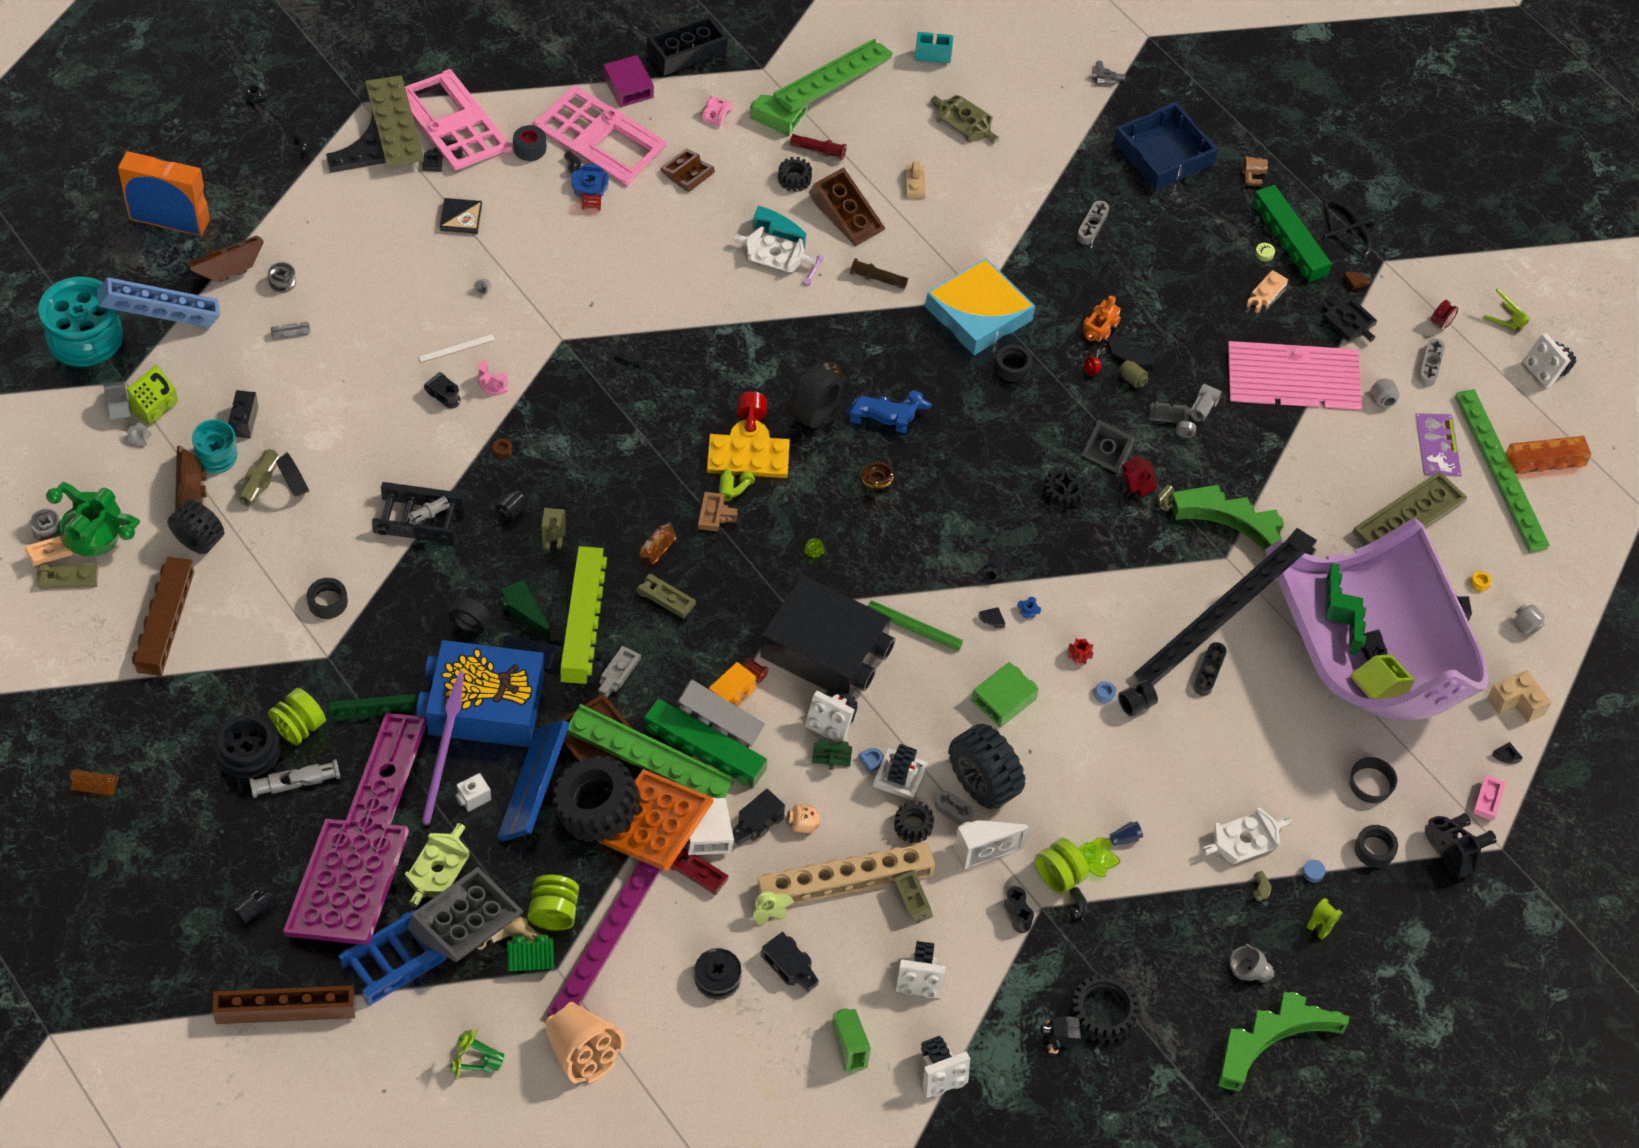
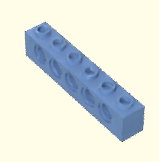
M108 277L97 289L98 305L103 308L208 328L220 316L218 299Z

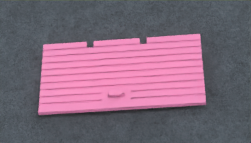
M1228 342L1230 402L1275 404V399H1280V405L1319 407V402H1324L1325 408L1362 410L1359 349Z

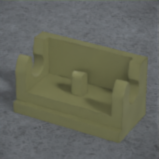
M544 508L543 550H549L550 542L557 541V549H560L563 536L566 535L565 510Z
M915 870L895 877V883L914 922H918V917L925 915L927 919L933 917L931 907Z

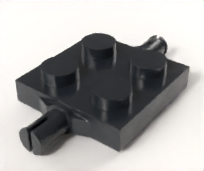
M1330 295L1325 298L1324 301L1332 308L1323 314L1322 319L1346 341L1350 342L1358 336H1364L1369 342L1376 338L1369 329L1376 325L1377 319L1351 296L1340 302L1335 301Z

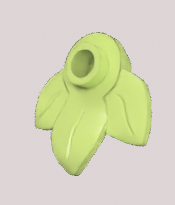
M761 893L755 899L756 909L753 912V918L759 926L764 925L769 917L785 919L786 906L794 903V900L788 894Z

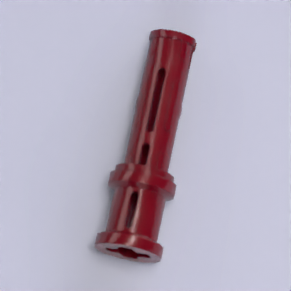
M792 134L790 139L791 146L818 151L826 157L830 155L839 157L840 160L844 159L847 150V144L843 143L840 145L832 143L831 140H826L825 142Z

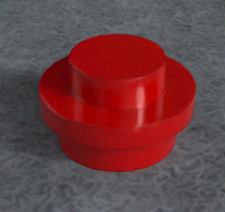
M1089 356L1085 359L1084 370L1088 375L1093 376L1100 372L1101 363L1098 358Z

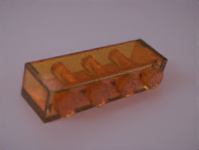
M1584 436L1513 443L1509 445L1506 451L1515 474L1544 472L1555 469L1563 470L1573 467L1581 468L1587 465L1592 455Z

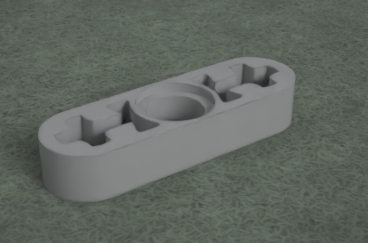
M1096 201L1093 203L1078 231L1077 239L1080 243L1088 245L1094 241L1108 216L1109 205L1106 202ZM1095 220L1098 224L1092 225L1088 221Z
M1430 339L1425 349L1419 374V381L1425 386L1434 385L1438 377L1445 344L1440 339ZM1434 347H1437L1436 353H1433ZM1432 359L1437 364L1431 365L1427 362V360ZM1428 371L1431 372L1430 378L1427 377Z

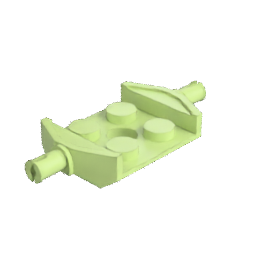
M457 823L450 834H429V841L411 870L405 873L406 881L415 890L413 897L409 901L411 906L417 907L423 897H436L455 881L469 857V850L459 840L460 835L465 829L463 824L460 826V823ZM435 865H442L444 867L441 872L432 871V867Z

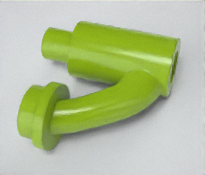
M724 469L723 474L720 476L719 494H725V501H730L733 497L740 495L748 485L755 482L751 472H743L740 476L741 483L734 488L732 471Z

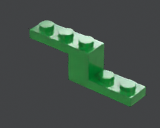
M1331 563L1326 576L1325 620L1349 625V654L1357 656L1360 648H1364L1366 636H1363L1366 628V621H1363L1366 607H1363V598L1342 594V588L1339 587L1342 581L1340 565Z

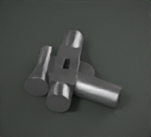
M1102 61L1096 62L1098 72L1092 71L1091 78L1097 79V85H1115L1116 81H1125V74L1111 72L1110 69L1104 68Z

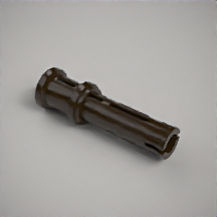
M857 258L854 259L850 270L851 275L857 274L865 277L866 280L875 279L904 290L909 279L908 277L876 268L872 263L860 262Z

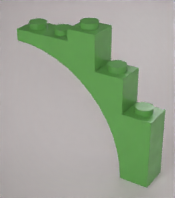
M1219 485L1172 493L1170 503L1173 502L1171 509L1175 520L1202 519L1227 525L1249 537L1264 552L1266 548L1282 539L1280 532L1284 527V523L1276 509L1255 513L1254 507L1249 503L1247 497L1226 500L1225 494L1221 492Z
M1284 992L1279 1003L1277 1015L1269 1010H1257L1251 1033L1241 1028H1231L1226 1041L1218 1086L1240 1092L1245 1083L1248 1069L1267 1047L1287 1036L1307 1031H1329L1343 1034L1348 1025L1349 1016L1343 1015L1338 1011L1322 1010L1318 1006H1306V997L1300 996L1295 992Z

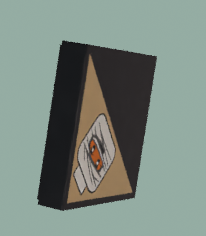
M444 198L440 231L478 234L482 201Z

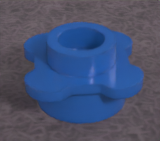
M1029 597L1028 600L1017 603V607L1021 609V614L1024 618H1032L1036 614L1041 613V607L1037 605L1035 597Z

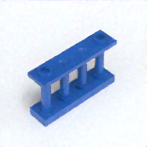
M416 910L403 914L399 920L372 935L369 945L357 944L354 947H348L338 956L341 968L344 969L351 965L366 986L362 991L368 1006H371L446 960V956L424 945L414 934L412 935L424 952L416 958L412 957L397 937L408 930L411 914ZM387 942L392 944L404 961V965L398 969H392L378 949ZM369 953L385 974L378 981H373L359 962V959Z

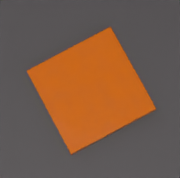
M643 769L635 780L639 790L640 804L638 805L637 815H633L634 821L631 825L628 824L624 832H618L615 834L616 837L609 839V837L605 838L604 841L599 843L667 872L714 800L708 795Z

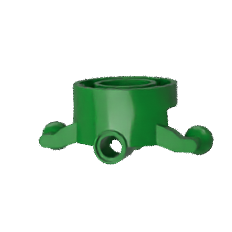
M61 482L57 488H51L47 491L46 499L51 504L61 502L63 498L62 493L66 494L72 501L73 508L67 511L60 521V540L71 552L82 556H98L114 548L119 536L123 540H131L134 537L135 528L139 525L140 520L132 515L121 513L119 506L115 502L116 497L114 493L108 488H101L98 492H80L72 485Z

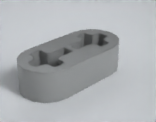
M941 791L937 794L935 806L938 811L960 825L971 821L973 810L969 804L949 791ZM946 799L949 800V803H941V801H945ZM959 812H966V815L959 816Z

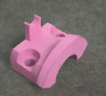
M710 95L709 99H707V107L703 111L702 120L716 126H722L727 111L731 112L734 104Z
M482 361L478 366V383L480 388L492 395L507 393V374L504 372L499 375L489 374L487 363Z

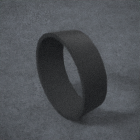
M287 452L276 460L277 466L294 496L309 492L290 454Z
M1366 757L1357 761L1352 767L1350 787L1353 793L1362 801L1380 803L1385 801L1395 790L1398 781L1397 774L1386 761L1376 757ZM1361 769H1376L1387 777L1390 791L1382 796L1366 794L1357 787L1353 776Z

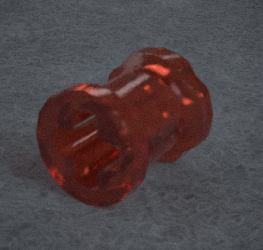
M583 193L582 210L593 208L601 211L602 194L586 195V193Z
M749 657L743 664V667L755 675L756 683L760 684L767 676L769 668L761 666L754 661L753 657Z

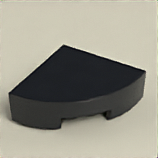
M999 607L979 612L978 616L982 622L993 625L995 628H1005L1006 623Z
M1510 742L1494 750L1492 756L1497 760L1508 764L1518 763L1523 759Z

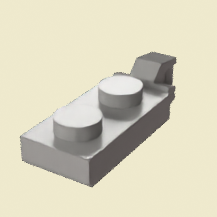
M622 646L601 675L599 682L601 687L598 689V696L604 694L608 698L612 691L617 692L640 661L641 655Z

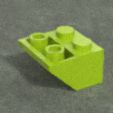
M1392 654L1374 656L1350 676L1369 699H1387L1410 692L1415 681Z

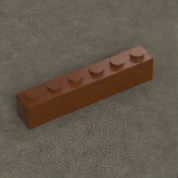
M167 557L166 563L161 566V578L155 584V597L150 600L149 604L150 613L144 619V631L138 638L139 647L137 651H134L132 663L135 664L137 673L156 676L163 675L195 573L192 560Z
M354 985L213 991L212 1013L216 1024L355 1018L356 996Z

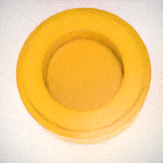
M1483 571L1475 572L1470 579L1471 587L1479 592L1487 591L1492 583L1490 575Z

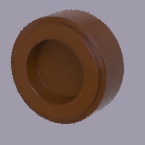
M506 439L496 440L492 445L493 455L498 459L510 457L512 454L511 442Z

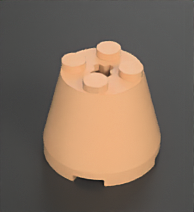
M569 1002L555 1015L549 1016L545 1022L547 1026L546 1037L564 1074L575 1084L583 1081L589 1084L607 1074L614 1067L615 1062L613 1060L616 1058L619 1050L624 1049L625 1046L624 1034L616 1025L576 1005L574 1002Z

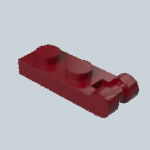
M684 847L670 867L671 870L681 873L714 895H717L729 878V875L697 855H688L687 849Z

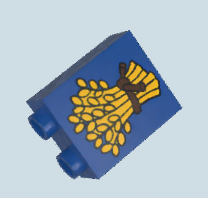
M442 640L439 656L429 655L426 663L425 680L433 681L431 692L421 691L417 704V716H425L427 719L428 735L442 736L447 717L445 706L459 672L463 671L461 710L455 716L450 738L529 748L533 737L545 676L544 653Z

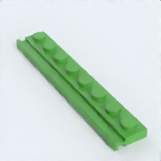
M872 39L775 91L773 99L777 98L779 100L778 103L792 113L891 59L893 52L881 43H876V39Z
M582 704L579 705L577 712H575L569 723L568 734L638 768L712 798H725L734 782V777Z

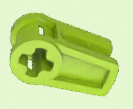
M1326 898L1315 907L1307 925L1309 930H1313L1322 923L1318 933V937L1321 940L1330 933L1343 913L1341 910L1333 908Z

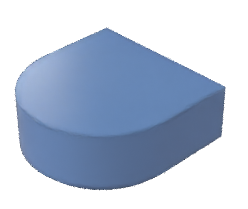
M869 748L859 753L858 758L870 774L880 768L884 755L879 749Z

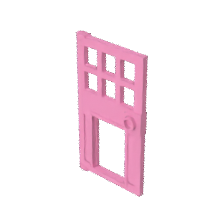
M451 69L405 86L413 118L454 171L500 153L505 154L513 149ZM440 83L461 111L435 120L414 92ZM482 123L488 131L478 134L472 126ZM467 129L472 137L462 140L457 132ZM451 135L457 143L446 146L441 138ZM494 137L499 145L489 148L483 140ZM478 143L483 151L473 154L468 145ZM461 147L467 157L457 160L451 151L458 150Z
M573 85L540 118L538 117L532 123L533 126L541 128L545 135L593 165L600 166L604 172H607V174L626 186L667 146L665 140L576 85ZM577 96L586 103L581 108H577L569 103V101ZM591 106L602 112L596 119L585 113ZM563 107L574 113L569 119L558 114ZM579 117L591 123L585 130L574 124ZM552 118L563 124L557 131L546 125ZM568 128L579 134L573 141L562 135ZM613 129L650 151L632 169L596 147Z

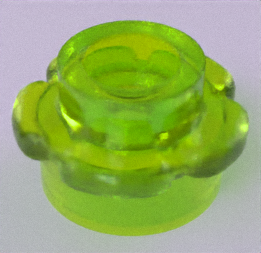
M811 539L805 545V553L812 558H818L825 552L823 543L819 539Z

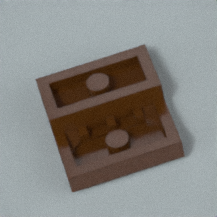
M687 148L661 167V171L670 180L688 192L715 173L714 166L701 161L698 153Z

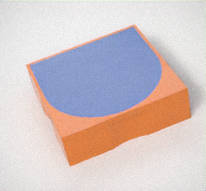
M127 151L118 167L129 219L202 236L210 221L207 201L203 194L204 184L201 168L162 161L154 157Z

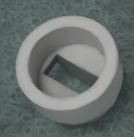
M479 279L475 282L474 289L477 294L485 295L490 291L491 283L487 279Z

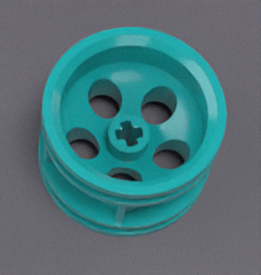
M89 277L64 279L47 289L40 299L38 312L41 324L45 330L48 349L57 360L64 364L76 367L93 366L112 357L121 346L123 329L118 316V310L99 307L97 289L103 282ZM95 312V313H99V314H102V315H101V316H96V315H94L93 313ZM65 323L71 324V326L68 329H60V327ZM88 325L93 327L92 329L81 331V329L86 328Z

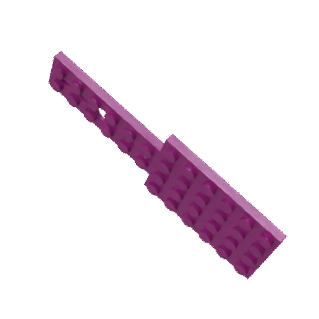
M385 713L346 820L325 819L283 930L286 937L362 945L370 944L409 834L407 826L391 825L427 725L425 716ZM389 766L396 768L392 776L387 778L380 776V772L386 770Z

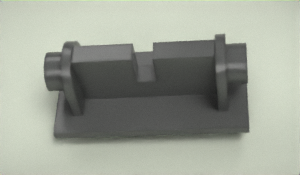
M1155 401V403H1150L1149 420L1176 424L1181 421H1188L1191 407L1175 404L1169 406L1167 403Z

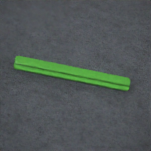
M870 601L868 607L891 617V622L956 651H959L963 645L962 639L875 601Z

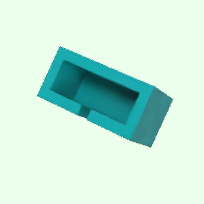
M917 32L915 60L940 63L951 62L953 35L937 34L936 44H932L934 33Z

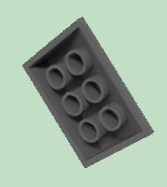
M477 867L413 912L410 917L408 930L424 945L457 962L522 915L523 910Z

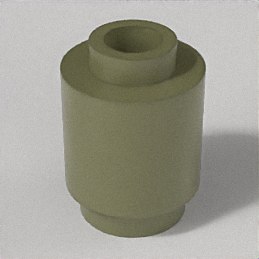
M1125 361L1119 369L1121 377L1135 388L1143 387L1148 381V372L1134 361Z

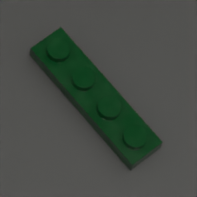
M409 694L329 702L331 720L344 721L351 718L384 717L385 713L408 715L417 712L416 695Z

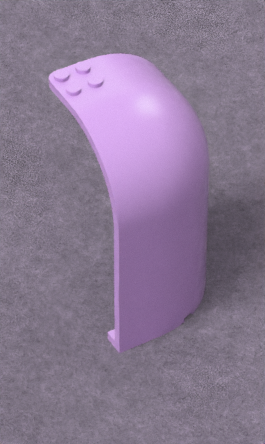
M1412 518L1374 542L1355 549V554L1344 556L1342 553L1327 556L1326 559H1319L1318 556L1304 553L1302 557L1277 578L1318 675L1331 691L1358 708L1375 716L1390 720H1420L1445 712L1487 688L1489 682L1488 671L1480 646L1423 523L1416 518ZM1281 539L1266 548L1267 556L1285 541ZM1331 563L1340 565L1342 581L1339 587L1342 588V594L1363 598V607H1366V614L1363 621H1366L1364 633L1379 629L1387 648V655L1392 654L1415 679L1410 692L1387 699H1369L1350 677L1367 660L1361 648L1357 656L1349 654L1348 624L1325 620L1326 576Z

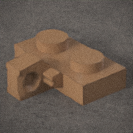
M704 493L698 529L719 532L720 523L737 521V509L728 508V506L724 505L725 494Z

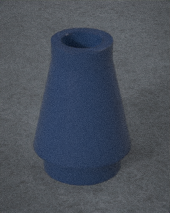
M1130 821L1115 832L1110 833L1109 836L1113 846H1116L1118 844L1138 842L1140 838H1143V832L1137 821Z

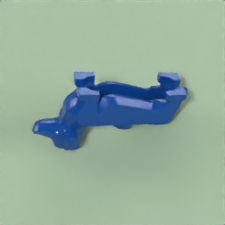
M913 390L902 403L890 402L888 398L882 396L878 397V399L870 397L856 398L851 407L846 410V413H850V422L861 424L860 417H870L886 425L896 424V431L906 434L907 423L913 420L916 409H930L932 403L924 400L922 393Z

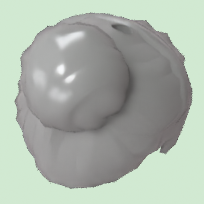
M1249 944L1232 951L1229 961L1230 969L1234 976L1246 981L1258 980L1260 982H1268L1272 980L1275 972L1273 967L1267 963L1266 957L1261 951L1251 947Z

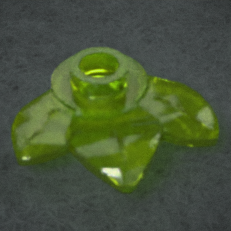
M1102 837L1096 838L1092 843H1084L1078 848L1088 864L1089 872L1097 877H1106V869L1114 868L1120 863V859L1109 850L1112 840ZM1088 852V853H1090L1092 856H1087V855L1084 854V853Z

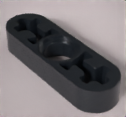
M1214 642L1209 645L1198 672L1194 690L1201 696H1207L1213 690L1227 652L1226 647L1222 643ZM1215 650L1219 651L1216 660L1213 659ZM1211 665L1216 671L1208 672L1205 670V666ZM1204 678L1208 679L1205 688L1201 686Z

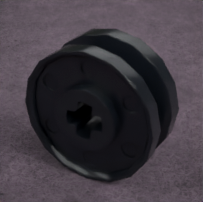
M723 948L710 949L702 953L696 961L694 967L695 985L699 992L707 998L715 1000L726 999L739 989L742 980L741 963L731 951Z

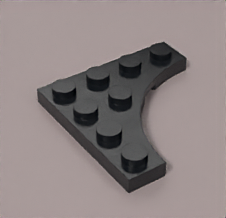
M373 112L367 130L357 141L346 148L326 154L330 172L386 163Z

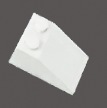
M982 820L965 822L957 829L954 850L965 870L1024 849L1029 828L1027 824Z

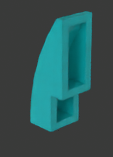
M758 205L753 217V229L757 230L760 227H764V232L797 243L799 239H802L803 248L805 249L807 235L805 231L785 216Z

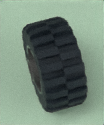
M977 724L951 741L948 754L950 755L949 760L952 763V769L965 791L971 795L973 800L978 801L979 805L985 806L987 809H998L1022 793L1026 779L1025 774H1023V766L1020 764V759L1015 754L1014 748L1009 745L1004 736L999 734L997 729H992L990 725Z

